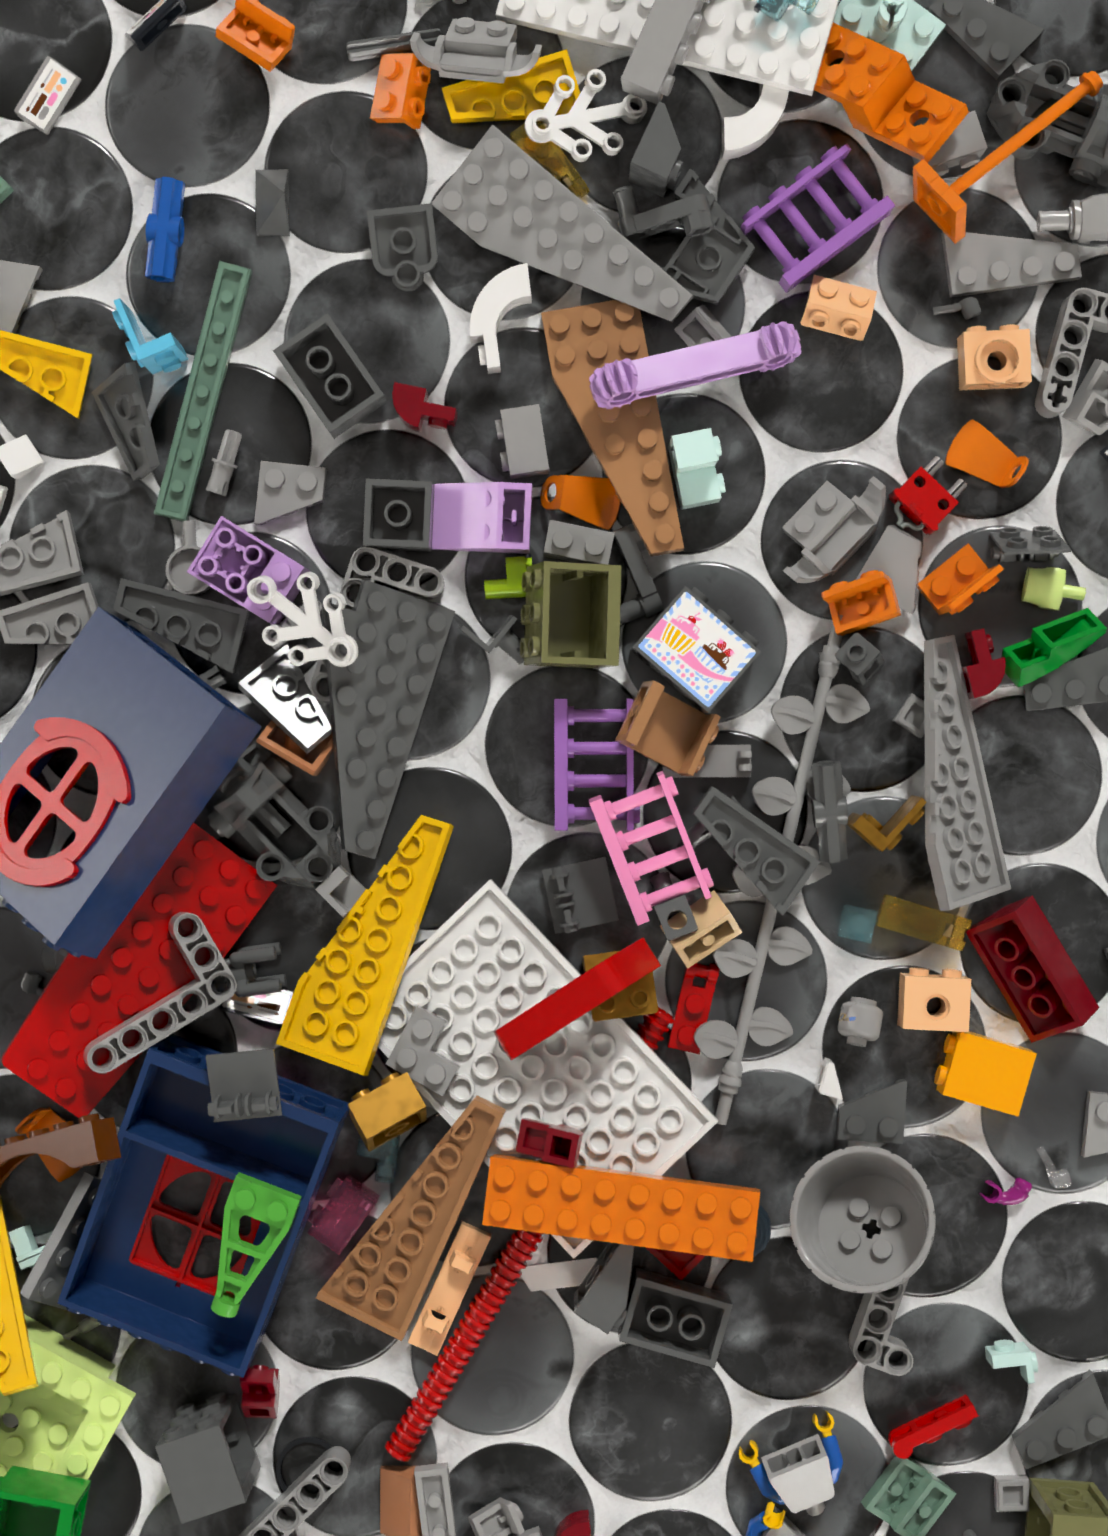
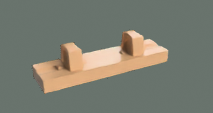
M464 1221L461 1222L410 1334L408 1343L438 1356L491 1239L490 1233ZM431 1310H434L442 1315H445L446 1317L442 1320L438 1319L432 1315Z

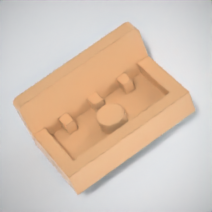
M814 275L801 319V325L863 341L872 319L877 291Z

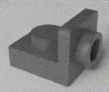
M854 633L835 654L836 659L850 670L853 679L862 687L885 663L881 652L859 633Z

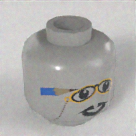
M851 997V1001L845 1002L841 1006L838 1032L847 1037V1044L866 1047L867 1041H876L879 1038L883 1011L877 1007V1002L874 1000Z

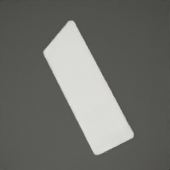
M597 1258L530 1265L526 1269H521V1277L530 1291L580 1286L597 1261Z

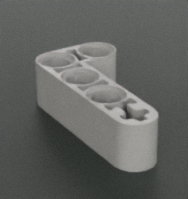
M1079 288L1063 301L1035 398V408L1041 416L1045 418L1056 417L1070 406L1091 330L1108 333V319L1105 316V308H1108V293L1089 288ZM1074 299L1084 303L1085 313L1075 310L1073 306ZM1065 331H1071L1076 335V345L1070 344L1065 340ZM1057 362L1067 366V376H1061L1057 373L1055 368ZM1053 393H1055L1054 401L1059 403L1055 407L1052 406V400L1048 399Z
M909 1279L883 1292L864 1293L848 1339L849 1347L858 1362L895 1376L906 1375L910 1372L914 1361L906 1344L901 1339L889 1335ZM874 1309L884 1310L883 1316L879 1320H869L871 1311ZM863 1340L873 1341L871 1348L867 1351L858 1350V1345ZM894 1351L903 1352V1357L899 1361H888L890 1354Z

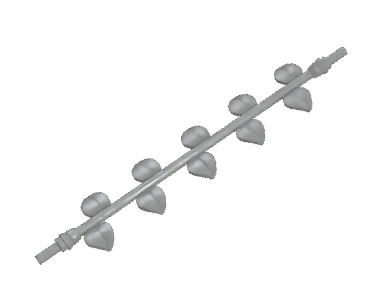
M833 622L828 643L823 645V650L819 653V681L813 705L803 697L792 695L777 700L771 708V714L776 725L784 733L793 735L806 731L794 786L784 778L767 777L758 781L751 791L757 807L763 813L776 816L787 812L782 835L793 843L805 792H807L811 800L814 798L811 767L825 710L827 716L836 723H849L870 712L869 703L854 687L846 684H836L831 687L832 679L835 678L841 664L836 659L835 654L840 649L842 636H838L835 632ZM842 775L844 796L851 792V787ZM799 845L800 848L819 860L818 850L806 845ZM820 862L805 885L814 883L831 874L830 864L828 862ZM736 865L732 876L740 891L751 897L763 895ZM766 900L755 948L749 942L742 939H732L713 952L716 965L726 976L739 978L748 975L736 1030L731 1024L723 1020H709L701 1024L693 1036L699 1050L708 1058L720 1059L729 1056L721 1071L722 1074L718 1078V1082H720L718 1090L721 1093L715 1117L718 1119L717 1124L727 1125L733 1095L738 1093V1088L742 1085L743 1067L741 1061L748 1032L750 1038L760 1046H772L793 1035L791 1024L779 1011L770 1007H759L754 1010L767 952L775 963L783 966L792 965L812 954L810 943L796 929L788 926H779L773 930L777 910L768 900Z

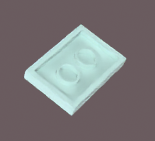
M842 0L837 7L833 21L844 28L905 55L911 71L914 70L946 26L945 23L914 0Z

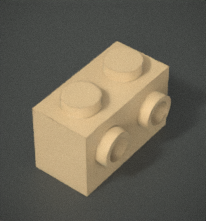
M714 890L710 892L711 898L705 899V897H702L690 905L698 930L669 941L687 969L742 933L731 912ZM682 912L668 920L669 926L673 929H681L687 923V917Z

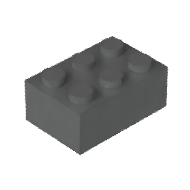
M328 313L273 350L334 439L387 403L383 392Z
M635 1267L628 1292L627 1307L625 1308L628 1313L618 1328L619 1341L715 1368L733 1306L730 1294Z

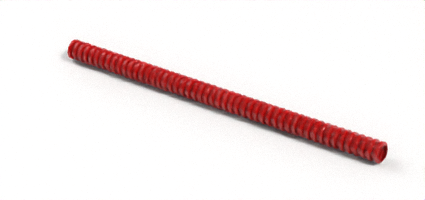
M659 1007L657 1013L643 1016L644 1022L638 1024L639 1030L636 1032L652 1050H658L659 1046L657 1043L664 1040L663 1033H668L670 1030L668 1028L669 1023L673 1024L675 1021L672 1015ZM522 1230L512 1233V1241H507V1249L501 1251L502 1258H497L495 1261L497 1266L490 1269L491 1276H486V1284H482L480 1286L481 1292L476 1293L474 1296L476 1301H472L469 1304L470 1310L465 1311V1319H460V1327L454 1329L453 1333L455 1336H451L448 1339L449 1345L443 1347L444 1354H439V1362L433 1364V1371L427 1374L428 1380L422 1382L423 1389H418V1397L412 1399V1406H408L406 1409L407 1415H402V1423L397 1424L395 1427L397 1432H393L390 1435L391 1441L386 1442L385 1448L392 1457L402 1462L410 1461L412 1458L411 1453H414L417 1449L416 1444H420L422 1441L421 1435H426V1427L431 1426L433 1423L431 1418H435L438 1415L437 1409L442 1408V1400H447V1392H451L454 1388L452 1383H456L459 1380L458 1374L464 1372L463 1365H468V1357H472L475 1353L474 1348L479 1347V1339L485 1337L484 1330H489V1322H493L496 1318L495 1313L500 1312V1304L506 1302L505 1295L511 1294L510 1287H514L517 1284L515 1279L521 1277V1269H526V1261L532 1259L531 1252H535L538 1249L536 1244L537 1242H542V1234L544 1233Z

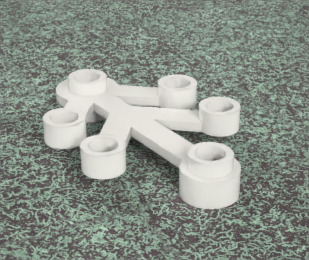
M592 69L588 72L585 78V86L569 113L555 116L562 101L569 98L575 89L574 80L568 75H562L557 78L553 88L554 92L544 109L532 111L525 120L524 128L527 136L536 143L552 141L569 152L573 159L578 162H584L590 157L592 145L586 139L575 141L562 132V129H574L601 146L607 155L614 156L623 147L621 135L616 132L607 134L591 123L622 118L626 123L637 124L647 112V103L644 99L629 94L621 103L587 109L594 95L601 91L606 83L604 72L599 69ZM597 77L600 80V84H593L590 78ZM559 84H567L569 91L561 90ZM630 102L638 104L640 110H633L630 107ZM542 121L546 123L547 128H538L536 122ZM614 140L618 147L611 148L607 141ZM576 147H584L587 151V154H579L576 150Z
M306 572L297 579V587L302 593L305 612L277 591L276 583L272 578L263 575L250 580L247 585V594L254 603L263 604L269 602L297 624L288 627L272 624L266 627L262 632V638L267 645L274 646L282 641L314 637L324 646L308 648L303 644L292 647L288 652V659L293 665L301 666L308 661L328 659L335 666L346 667L355 662L358 657V645L345 631L342 610L346 606V600L341 593H331L323 600V607L329 613L331 632H329L322 626L316 595L320 580L315 573ZM305 577H308V578L311 579V581H312V587H311V588H307V587L305 586V584H304V579H305ZM262 583H265L267 585L269 590L268 594H264L262 592ZM332 597L338 600L339 606L337 609L333 608L330 604ZM271 629L276 631L277 640H273L270 637ZM340 644H343L347 648L346 655L340 653ZM296 650H300L303 653L302 661L296 658Z

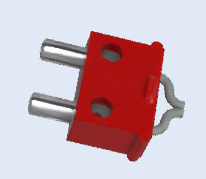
M935 456L925 468L919 467L900 488H895L888 495L889 500L895 504L894 511L898 516L896 524L901 529L909 527L912 530H922L926 535H931L939 529L938 524L959 503L956 498L967 487V483L965 482L953 495L951 494L964 480L958 479L948 491L942 487L932 476L944 464L943 460L928 473L929 469L940 459L938 456ZM914 481L918 482L919 487L915 485ZM938 504L942 505L943 510L939 508ZM900 510L917 526L910 522L903 523V515Z

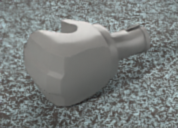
M1108 193L1092 195L1081 201L1071 200L1067 210L1038 211L1037 231L1067 230L1070 240H1077V242L1090 244V241H1108Z

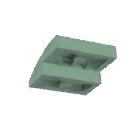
M895 1455L861 1503L865 1509L887 1522L901 1536H925L955 1497L956 1493L911 1457L900 1459Z

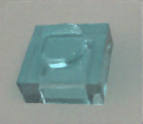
M844 904L837 936L871 944L878 912Z

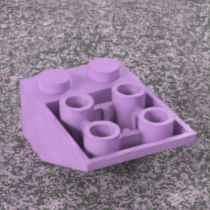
M479 482L435 484L432 550L529 554L532 483Z
M222 516L187 570V573L270 624L278 625L285 615L269 602L263 604L254 603L247 594L248 583L253 578L263 575L268 576L276 583L277 591L293 603L300 592L297 587L298 577L306 572H311ZM262 583V592L264 594H268L269 590L267 585L265 583Z

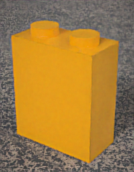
M953 1031L952 1034H948L943 1048L944 1053H947L943 1066H938L935 1074L934 1083L937 1084L936 1090L945 1096L1018 1117L1037 1053L1028 1048L973 1032Z

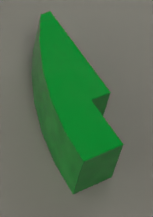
M1089 608L1032 628L1031 638L1003 648L1001 658L1005 657V674L1017 687L1035 681L1059 668L1087 649L1106 633L1107 627Z

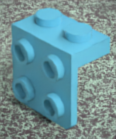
M120 298L114 300L117 310L113 311L112 314L119 329L124 330L126 336L130 339L125 342L131 358L133 361L137 360L140 368L146 367L152 374L162 370L167 373L177 370L182 366L181 362L188 360L183 346L171 332L146 343L133 312Z

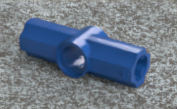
M170 177L155 179L152 214H148L146 221L148 252L145 277L163 283L175 282L178 247H181L183 244L185 231L184 219L182 217L185 183Z

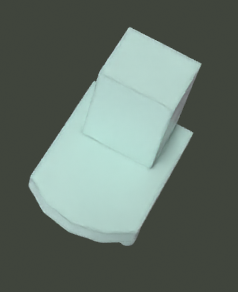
M26 1225L9 1232L17 1255L16 1260L21 1270L30 1267L33 1269L45 1247L44 1245L38 1248L31 1226Z

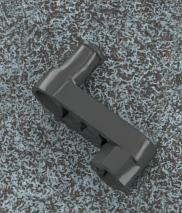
M623 186L613 191L620 216L618 220L620 233L630 242L680 225H684L687 237L704 235L715 228L705 194L692 195L639 213L632 186Z
M633 523L613 531L617 546L638 592L636 594L637 598L620 605V627L640 617L645 616L649 618L664 611L661 598L641 554V551L645 550L646 547Z

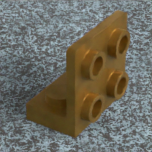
M911 795L884 826L870 814L863 813L859 815L854 812L848 817L847 825L873 848L881 852L886 848L891 850L902 839L903 835L900 832L908 823L914 825L923 816L925 810L922 807L927 802L922 797Z
M619 951L583 956V971L587 972ZM653 971L591 1010L592 1020L597 1022L657 1013L658 1004Z

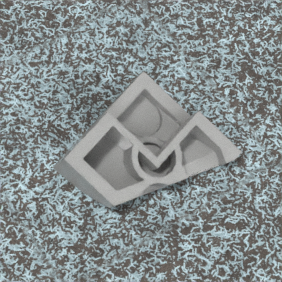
M1095 359L1074 395L1070 406L1062 417L1099 436L1108 430V363Z
M888 525L856 580L860 579V576L865 572L872 570L883 571L892 579L899 608L913 614L916 610L914 602L916 583L919 581L918 559L921 557L922 542L897 526Z

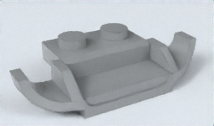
M469 17L453 19L446 35H439L435 46L425 43L420 33L414 32L410 39L411 49L416 58L426 67L439 71V77L504 83L506 77L527 73L537 63L542 50V45L536 44L531 54L517 55V42H515L517 39V25L506 24L500 20L491 22L474 21Z
M873 476L869 480L868 487L860 497L855 495L852 499H849L829 481H826L782 527L784 533L803 548L801 551L803 557L792 567L787 566L783 572L797 583H811L829 575L833 576L878 529L877 526L883 514L886 486Z

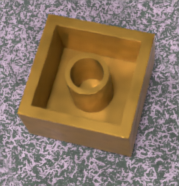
M396 1072L387 1076L381 1081L382 1086L371 1092L369 1089L358 1092L351 1098L352 1102L348 1104L350 1118L369 1152L427 1120L426 1105L407 1072L402 1075Z

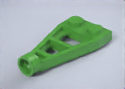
M238 1172L224 1208L217 1291L211 1304V1310L214 1313L227 1318H233L237 1315L241 1299L290 1230L302 1196ZM246 1215L269 1224L270 1231L261 1244L254 1245L241 1240L239 1228L242 1216ZM234 1250L254 1257V1262L245 1276L230 1270Z

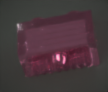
M347 1174L343 1181L337 1177L326 1193L331 1197L324 1207L318 1204L307 1220L312 1223L307 1233L338 1255L344 1250L380 1196L350 1174Z

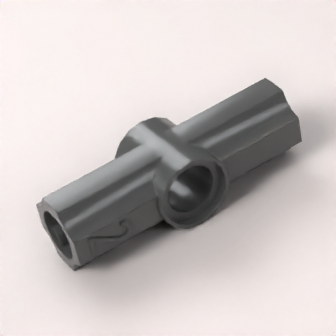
M831 760L812 763L814 798L811 800L813 824L817 829L819 861L828 863L841 862L848 859L845 826L848 824V807L846 796H843L841 762Z

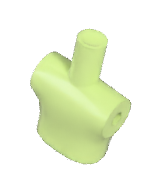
M1028 567L1021 600L1037 605L1042 609L1059 611L1063 597L1083 601L1086 588L1066 585L1065 569Z

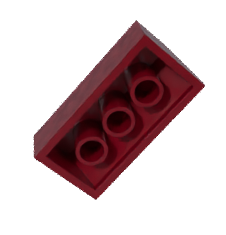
M1033 895L1003 907L965 931L1031 1043L1083 1026L1100 1008Z

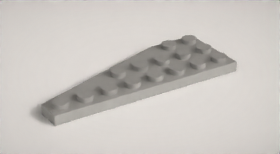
M493 124L432 201V205L482 248L504 255L520 263H527L529 266L623 302L672 323L694 297Z
M955 635L924 641L925 801L927 802L925 804V847L940 911L953 910L1011 889Z

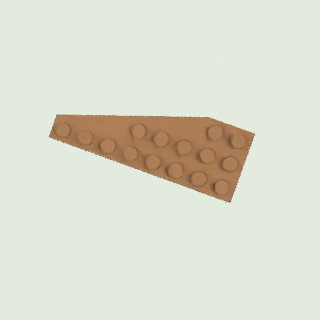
M611 300L542 312L541 318L552 379L563 395L570 412L579 424L606 477L609 478L614 487L616 495L629 514L650 556L684 551L656 395L634 400L631 404L623 405L621 408L606 409L598 407L589 387V377L594 374L597 368H602L605 363H612L616 359L622 361L625 358H629L632 361L649 356L640 310L623 302Z

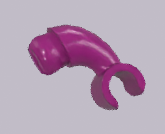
M1017 1178L1013 1187L1011 1186L1010 1189L1002 1192L998 1185L987 1180L985 1183L994 1188L992 1195L984 1196L982 1193H979V1195L988 1203L1016 1205L1029 1197L1028 1194L1032 1189V1184L1022 1178Z

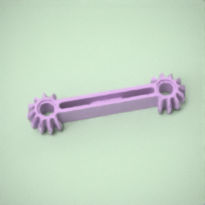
M784 321L778 324L772 322L766 327L762 326L758 331L632 361L629 358H625L622 361L616 359L612 363H605L602 368H597L594 371V374L589 377V387L598 407L606 409L621 408L623 405L631 404L632 401L758 370L760 372L774 371L779 367H784V365L794 362L795 358L801 354L800 337L793 324H788Z

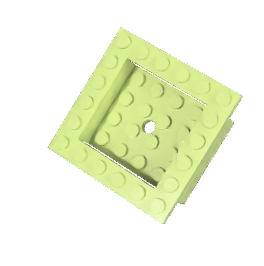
M25 1315L38 1387L4 1396L0 1391V1476L4 1477L12 1466H18L88 1480L136 1393L109 1379L116 1367L115 1364L72 1340L63 1338V1335ZM6 1413L14 1414L18 1419V1427H7L3 1423V1415Z

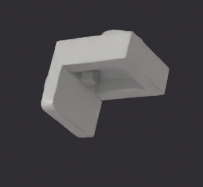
M501 1497L467 1517L475 1536H508L511 1533L521 1535L525 1532L521 1523L523 1521V1514L518 1505Z

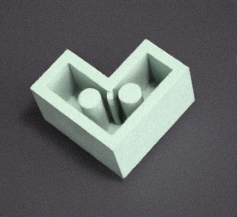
M711 428L671 436L668 450L680 509L718 503L722 498L721 493L726 492L722 473L717 474L715 468L719 456L722 455L719 437L712 435Z

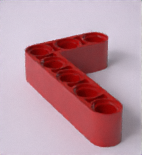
M643 937L597 964L493 1033L509 1059L513 1060L660 967L661 964Z

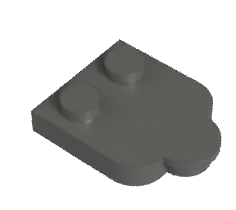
M432 203L368 210L372 261L375 269L381 275L391 277L394 285L401 291L411 292L418 289L424 280V273L432 271L438 262Z

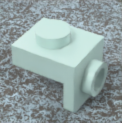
M998 1340L994 1342V1345L985 1346L986 1359L993 1369L1020 1366L1021 1376L1027 1384L1035 1383L1034 1372H1038L1037 1357L1035 1352H1031L1024 1342L1014 1343L1012 1340Z

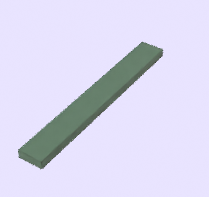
M219 261L154 510L155 515L181 522L188 521L253 273L249 268Z

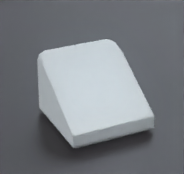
M26 434L0 446V460L10 476L16 480H19L45 463Z
M824 1058L815 1088L822 1095L843 1100L834 1063L829 1058Z

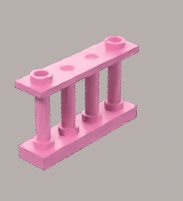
M663 771L656 773L660 782L659 785L613 803L610 800L604 802L601 795L589 799V804L637 926L650 921L647 912L653 910V906L701 888L705 899L712 897L708 888L714 886L708 868L702 870L700 868L673 797L679 795L674 780L672 776L665 778ZM662 797L666 798L672 815L624 834L622 831L615 832L611 821L617 819L616 815ZM678 828L683 846L637 864L634 861L627 863L623 851L628 850L629 845L670 829ZM686 858L690 859L696 876L650 894H646V892L639 893L635 882L641 880L640 876Z

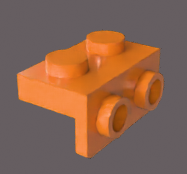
M236 0L235 8L216 27L215 37L271 72L292 49L295 26L286 18L279 16L262 5L258 0Z
M414 53L382 54L370 119L376 123H405L412 129H420L422 116L425 111L428 84L431 78V68L422 64Z
M872 570L865 572L860 576V579L851 582L841 581L834 583L830 586L829 590L821 593L822 599L829 605L835 632L838 636H843L901 616L892 579L883 571Z

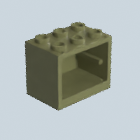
M543 561L527 567V571L522 575L521 582L522 591L526 592V605H523L521 608V623L525 625V638H522L520 642V656L524 658V665L577 668L619 666L622 565Z
M1029 1477V1511L1026 1512L1025 1536H1108V1501L1094 1482Z

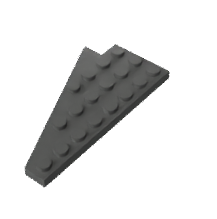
M362 579L353 609L344 608L342 610L346 634L356 641L358 657L354 663L346 667L335 666L328 659H326L341 847L345 851L375 859L455 611ZM330 603L333 608H338V605ZM322 604L324 628L331 632L329 613ZM340 644V653L346 655L347 648L343 644Z

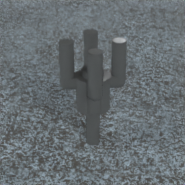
M280 942L241 947L236 952H233L230 958H224L237 983L236 996L242 998L281 992L282 987H287L285 974L257 978L255 962L274 960L277 958V955H282ZM218 976L212 981L217 992L225 990L226 979L223 976Z

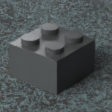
M366 478L363 546L378 550L431 552L434 507L433 482Z

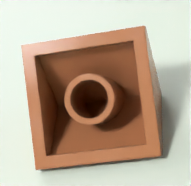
M272 720L256 741L312 776H319L334 751L332 731L326 739L307 754Z
M415 1466L380 1467V1533L386 1536H422L414 1475Z

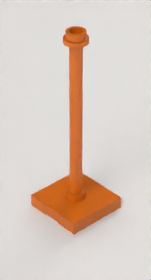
M1095 71L1083 73L1079 77V85L950 186L924 159L913 166V200L954 244L964 238L966 234L967 204L959 195L1086 95L1096 96L1103 87V82Z

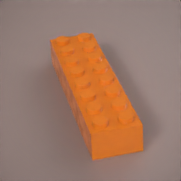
M494 1154L490 1157L482 1225L753 1262L760 1189L583 1165L569 1168L538 1159Z

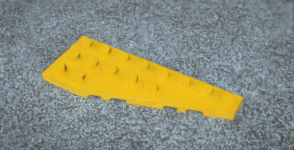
M420 815L397 846L399 849L387 865H383L377 873L379 876L374 883L363 892L337 927V933L328 945L317 954V960L308 972H304L298 980L276 1044L360 1075L368 1076L454 828L453 825Z

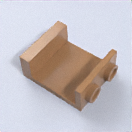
M654 680L644 681L615 741L681 776H693L704 764L705 756L703 754L708 743H712L718 734L719 726L717 724L721 717L717 714H704L663 691L665 686Z

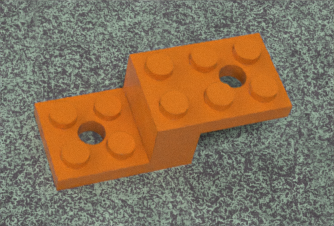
M833 22L814 90L842 103L853 128L920 161L924 159L928 163L969 113L967 105L916 81L905 55ZM843 58L840 64L830 66L834 60ZM920 118H929L925 124L914 126V123Z

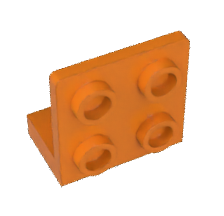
M968 543L918 582L916 587L939 616L948 612L953 615L956 612H961L974 601L971 595L974 593L978 595L982 591L986 592L999 582L1000 579L997 575L1004 568L1000 564L988 568Z

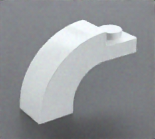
M759 84V100L751 110L740 116L724 117L721 126L722 160L747 155L769 139L781 120L788 99V90Z
M527 263L510 267L496 275L482 289L473 306L470 318L471 344L484 342V345L478 346L480 366L487 365L488 374L501 373L497 331L502 318L511 309L532 303Z

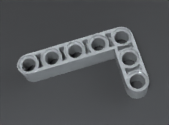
M361 547L354 551L350 559L340 593L345 597V608L352 610L354 603L349 599V591L354 586H360L362 579L427 599L437 598L441 595L445 582L440 572L433 567L371 547ZM364 555L375 557V566L370 571H362L359 568V560ZM395 565H403L407 569V575L402 581L397 582L390 579V570ZM429 574L438 578V586L430 592L422 590L420 585L422 578ZM326 659L318 660L310 689L316 699L330 703L329 696L324 697L319 691L321 681L328 678Z
M179 912L172 916L168 923L169 933L196 979L86 1045L83 1058L93 1071L97 1073L112 1071L234 995L237 988L235 977L202 920L197 915L189 912ZM189 918L194 925L193 931L190 935L182 937L178 932V925L181 920ZM206 947L210 952V958L206 964L198 965L195 961V953L199 948ZM218 976H223L226 979V988L221 993L215 994L211 988L212 981ZM188 994H195L198 999L196 1007L191 1011H185L182 1007L183 998ZM165 1011L168 1014L167 1025L161 1029H155L152 1024L154 1015ZM131 1029L137 1030L139 1033L138 1042L131 1047L124 1046L122 1042L124 1033ZM98 1048H107L109 1051L108 1060L101 1065L94 1064L92 1061L94 1051Z
M333 1446L326 1450L238 1536H259L257 1532L259 1530H267L272 1536H289L344 1483L351 1465L349 1452L340 1446ZM336 1461L342 1465L343 1469L333 1471L328 1467L327 1463ZM306 1484H313L318 1487L319 1492L315 1494L309 1493L305 1490L304 1486ZM290 1507L296 1514L294 1516H286L282 1513L281 1508Z

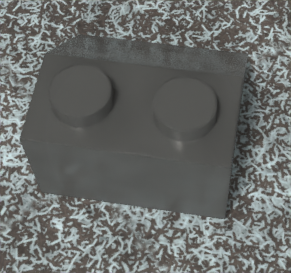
M659 101L631 160L628 182L663 198L668 188L674 190L681 175L680 170L683 165V161L679 160L681 146L665 103Z

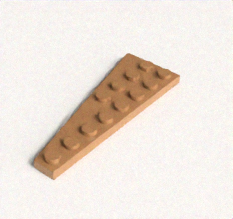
M476 1095L321 1288L316 1299L402 1341L492 1144L506 1109Z

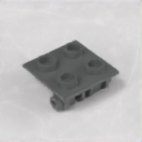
M1048 526L1033 527V531H1020L1018 528L1005 527L1001 528L1000 532H990V537L997 545L992 546L991 557L992 559H998V562L1016 561V556L1018 562L1023 561L1024 554H1026L1028 561H1032L1033 557L1035 561L1052 560L1053 557H1058L1059 553L1071 552V548L1060 535Z
M606 857L542 870L555 934L575 932L581 928L619 921Z
M274 1048L206 1055L212 1103H208L209 1117L214 1116V1122L282 1116Z

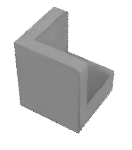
M340 865L315 890L342 917H345L366 888L343 865Z

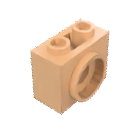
M1015 324L1003 325L999 327V330L987 331L986 326L968 327L966 332H963L957 338L959 391L1024 388L1032 382L1030 329H1019V325ZM989 356L999 359L1001 363L1000 370H993L989 367L987 362Z
M912 967L909 968V973H900L897 1025L902 1029L969 1032L972 979L962 976V971L955 969H942V975L929 974V969ZM938 997L941 1000L940 1009L936 1013H928V1001Z

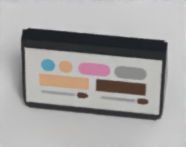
M160 0L125 33L126 37L140 51H143L187 10L188 6L185 0Z
M282 989L281 992L242 998L234 993L230 999L221 1004L220 1010L282 1026L294 991Z

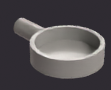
M183 521V547L176 549L168 558L166 576L170 585L175 590L187 595H200L211 587L187 573L201 548L197 546L196 522Z

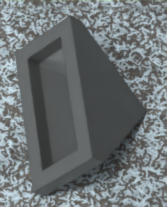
M255 170L257 237L290 236L289 170Z

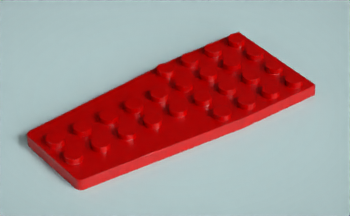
M193 822L98 957L94 959L81 955L78 958L69 952L67 953L1 1057L3 1066L76 1117L88 1115L142 1052L110 1072L97 1073L85 1063L83 1058L86 1045L196 979L169 933L168 923L171 917L179 912H189L197 915L202 920L224 958L277 885L272 881L262 879L254 867ZM189 918L180 921L178 932L182 937L192 933L193 922ZM206 947L199 948L195 953L196 963L203 965L208 962L210 958L209 950ZM192 993L183 998L182 1007L193 995ZM165 1011L156 1013L152 1019L153 1027L155 1029L165 1027L168 1023V1014ZM135 1029L126 1031L122 1037L123 1045L126 1047L134 1046L139 1040V1033ZM107 1048L95 1050L92 1055L93 1063L96 1065L104 1064L109 1058V1051Z

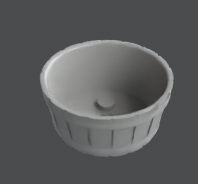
M851 1146L846 1147L844 1150L833 1151L822 1157L821 1161L818 1160L804 1174L805 1177L797 1185L793 1195L794 1200L791 1202V1236L801 1260L808 1269H812L811 1272L819 1279L843 1291L871 1294L892 1289L905 1282L916 1273L927 1258L934 1241L936 1229L933 1199L922 1176L902 1157L878 1147ZM871 1220H876V1226L881 1228L880 1235L874 1234L873 1238L869 1239L867 1238V1232L862 1230L864 1224H870Z

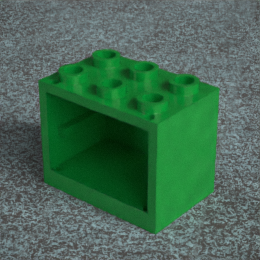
M12 1466L4 1477L0 1476V1536H81L91 1480Z

